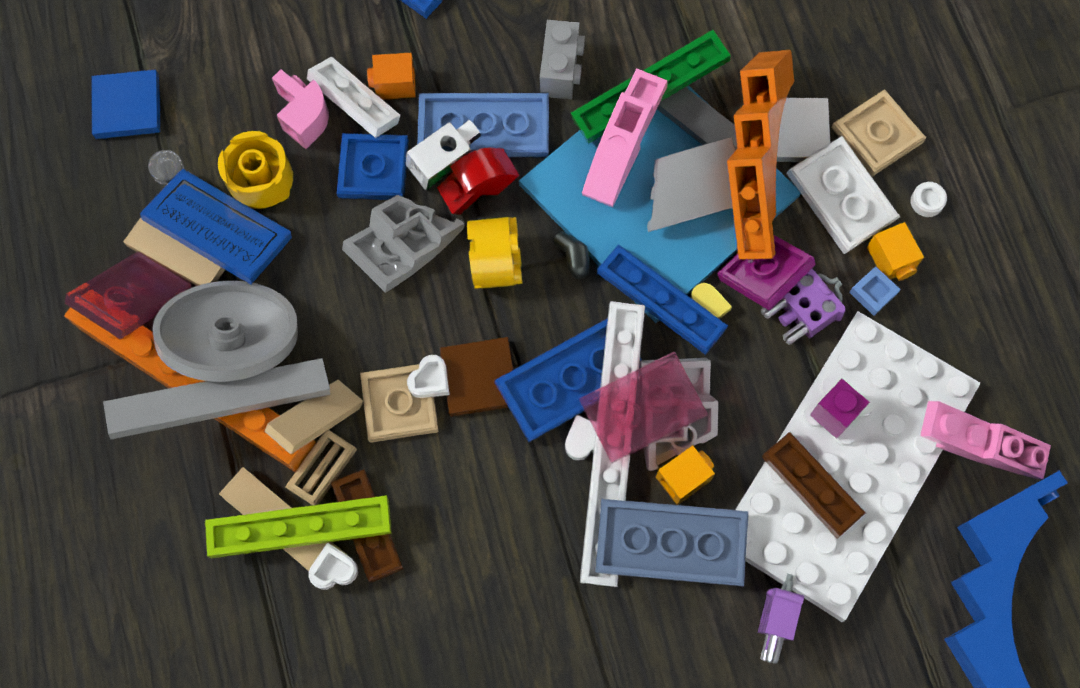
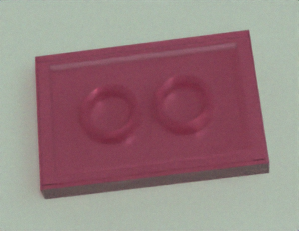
M137 251L67 293L65 304L121 340L154 318L164 304L179 293L190 289L191 284Z
M675 351L579 398L611 464L708 416Z

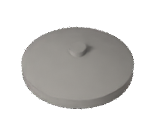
M218 281L185 290L164 304L157 313L153 323L155 349L158 356L168 367L190 378L214 382L246 379L272 369L290 354L298 336L297 316L291 303L283 295L271 288L256 283L250 285L244 281Z

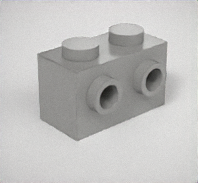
M547 20L540 71V93H549L551 98L572 99L574 84L580 85L582 65L576 64L577 55L583 56L585 36H579V22Z

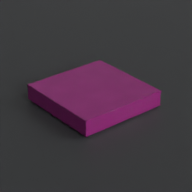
M775 235V255L772 259H739L737 254L717 273L721 282L769 311L816 265L813 256Z

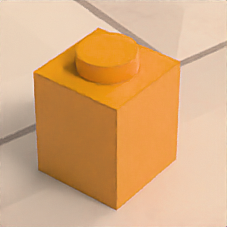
M905 222L875 234L867 246L878 269L890 280L897 277L901 281L911 277L917 272L916 268L924 258Z
M692 445L660 468L656 478L676 505H679L712 480L715 475L712 470L714 464L704 451L698 452Z

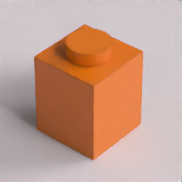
M412 53L372 55L373 68H367L369 88H374L377 96L382 100L416 97L415 68Z

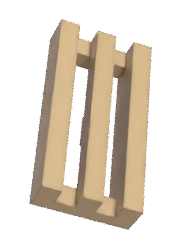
M327 430L319 438L285 487L311 505H319L331 488V482L338 478L357 449L330 430ZM330 440L333 441L334 445L302 489L299 488L298 485ZM341 448L345 449L340 455V457L337 459L333 467L330 469L328 474L325 476L321 484L318 486L314 494L310 495V492L317 484L319 479L322 477V475L329 467L331 462L334 460V458L341 450Z

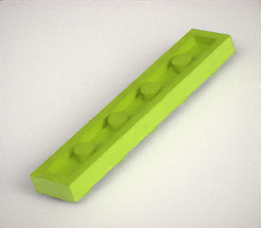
M387 496L205 520L207 556L209 558L392 534Z

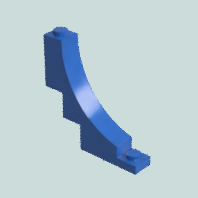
M1060 470L957 527L981 565L951 582L975 622L944 640L973 688H1031L1019 662L1014 643L1012 596L1015 578L1025 550L1037 530L1048 519V515L1042 506L1059 497L1060 495L1056 489L1067 484Z

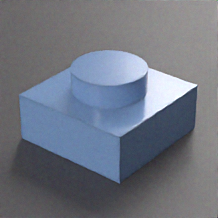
M875 266L852 287L849 293L875 316L901 289Z

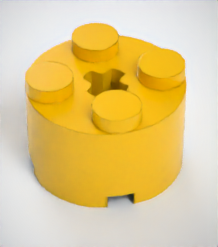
M247 131L234 136L229 141L228 147L221 151L218 158L220 176L233 198L253 209L268 208L285 201L290 195L293 171L282 145L261 131Z
M516 217L468 221V240H472L470 241L469 259L475 289L522 284V264L520 247H518Z

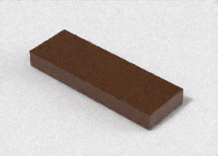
M788 432L763 454L762 458L837 539L866 514L791 432Z
M364 469L331 482L338 502L376 497ZM390 534L352 539L369 583L404 569Z

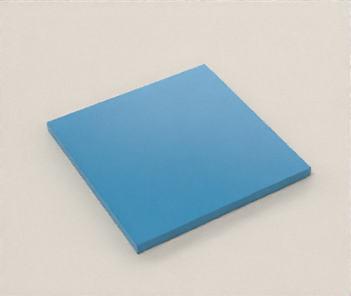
M689 85L686 87L701 98ZM657 109L640 143V151L613 208L582 195L587 175L602 136L588 144L579 130L519 180V186L568 235L587 246L589 257L598 266L605 261L619 244L686 295H689L696 285L705 281L738 251L733 208L648 232L647 224L652 219L654 200H651V191L655 183L653 176L655 160L702 146L701 143ZM777 168L775 218L801 194L797 187ZM647 310L644 311L655 323L659 321Z

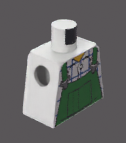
M470 120L458 129H455L449 122L407 152L406 166L427 191L452 171L450 166L470 153L469 145L481 137V134ZM449 146L453 149V151H445L442 149V147Z

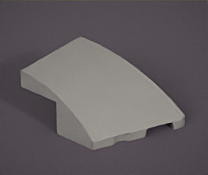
M732 138L712 142L655 160L653 174L655 183L651 191V200H654L652 219L647 224L648 232L733 208L727 160L735 152Z
M396 195L372 209L369 227L344 240L342 250L386 293L412 276L439 254L463 230L465 223L459 219L452 222L435 215L434 209L416 205L412 200Z
M708 358L639 361L641 426L645 462L648 471L656 470L659 468V464L676 455H680L692 445L705 443L718 436V400L710 395L711 361Z

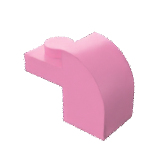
M280 69L272 77L278 94L289 103L277 114V118L283 131L307 149L324 132L329 119L328 107L322 90L314 79L306 86L296 75L290 77Z

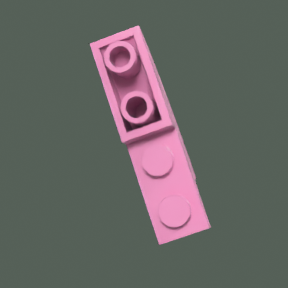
M636 68L625 93H621L605 128L583 187V196L613 208L640 151V143L668 86L667 80Z
M928 401L920 435L936 442V447L967 459L1016 474L1044 479L1051 445L1006 425L990 424L940 401Z

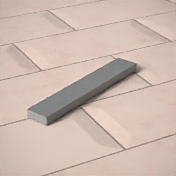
M323 358L275 367L246 379L226 382L204 381L103 401L108 435L111 440L330 395V387Z

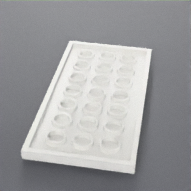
M857 311L778 441L788 432H791L866 514L837 539L778 474L764 462L735 509L749 511L746 562L781 584L785 582L787 574H792V591L804 595L806 600L839 621H845L943 450L936 447V442L920 436L928 401H940L964 412L978 389L980 382ZM842 378L870 403L836 439L813 419L810 414Z

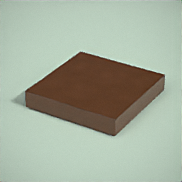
M508 337L440 348L441 358L444 360L447 368L450 395H447L450 417L508 408L507 403L494 383L496 379L513 370Z

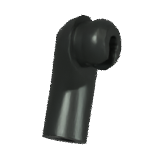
M563 231L558 233L554 239V245L566 252L569 271L574 278H585L589 274L590 265L587 246Z

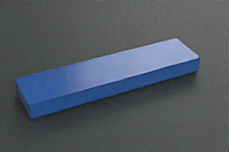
M619 244L597 269V274L637 304L644 305L645 310L705 355L728 327V325Z

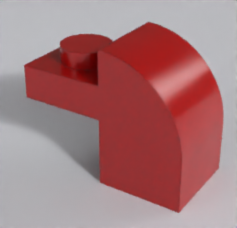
M482 148L463 156L450 166L453 173L437 189L451 213L461 215L481 195L498 196L519 174L504 149Z

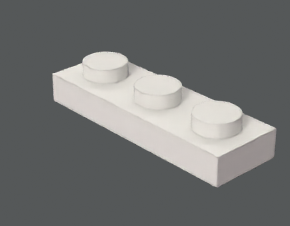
M333 57L308 69L307 80L311 82L314 79L320 86L322 93L375 138L398 124L400 114Z

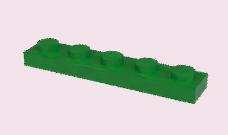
M711 30L643 71L667 80L668 86L661 99L663 101L729 62L731 55L715 31ZM632 77L571 112L572 119L588 144L603 136L621 93H625Z

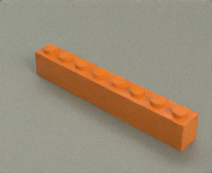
M86 288L64 315L79 330L167 388L204 382V380L182 375L168 367L157 354L151 330ZM268 407L214 418L294 472L297 471L316 444L312 440L293 454L288 453L264 432L267 424L280 416Z

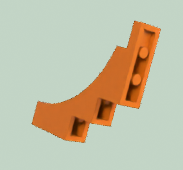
M791 50L760 52L740 70L744 105L734 114L738 149L727 160L739 259H772L775 255L772 221L776 216L777 150L785 101L794 83Z

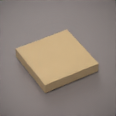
M885 89L835 121L831 127L838 137L843 136L872 177L921 145L926 139L925 135Z
M419 364L360 373L367 435L370 443L439 432L434 397L417 398L410 393L407 386V378L413 371L419 369Z

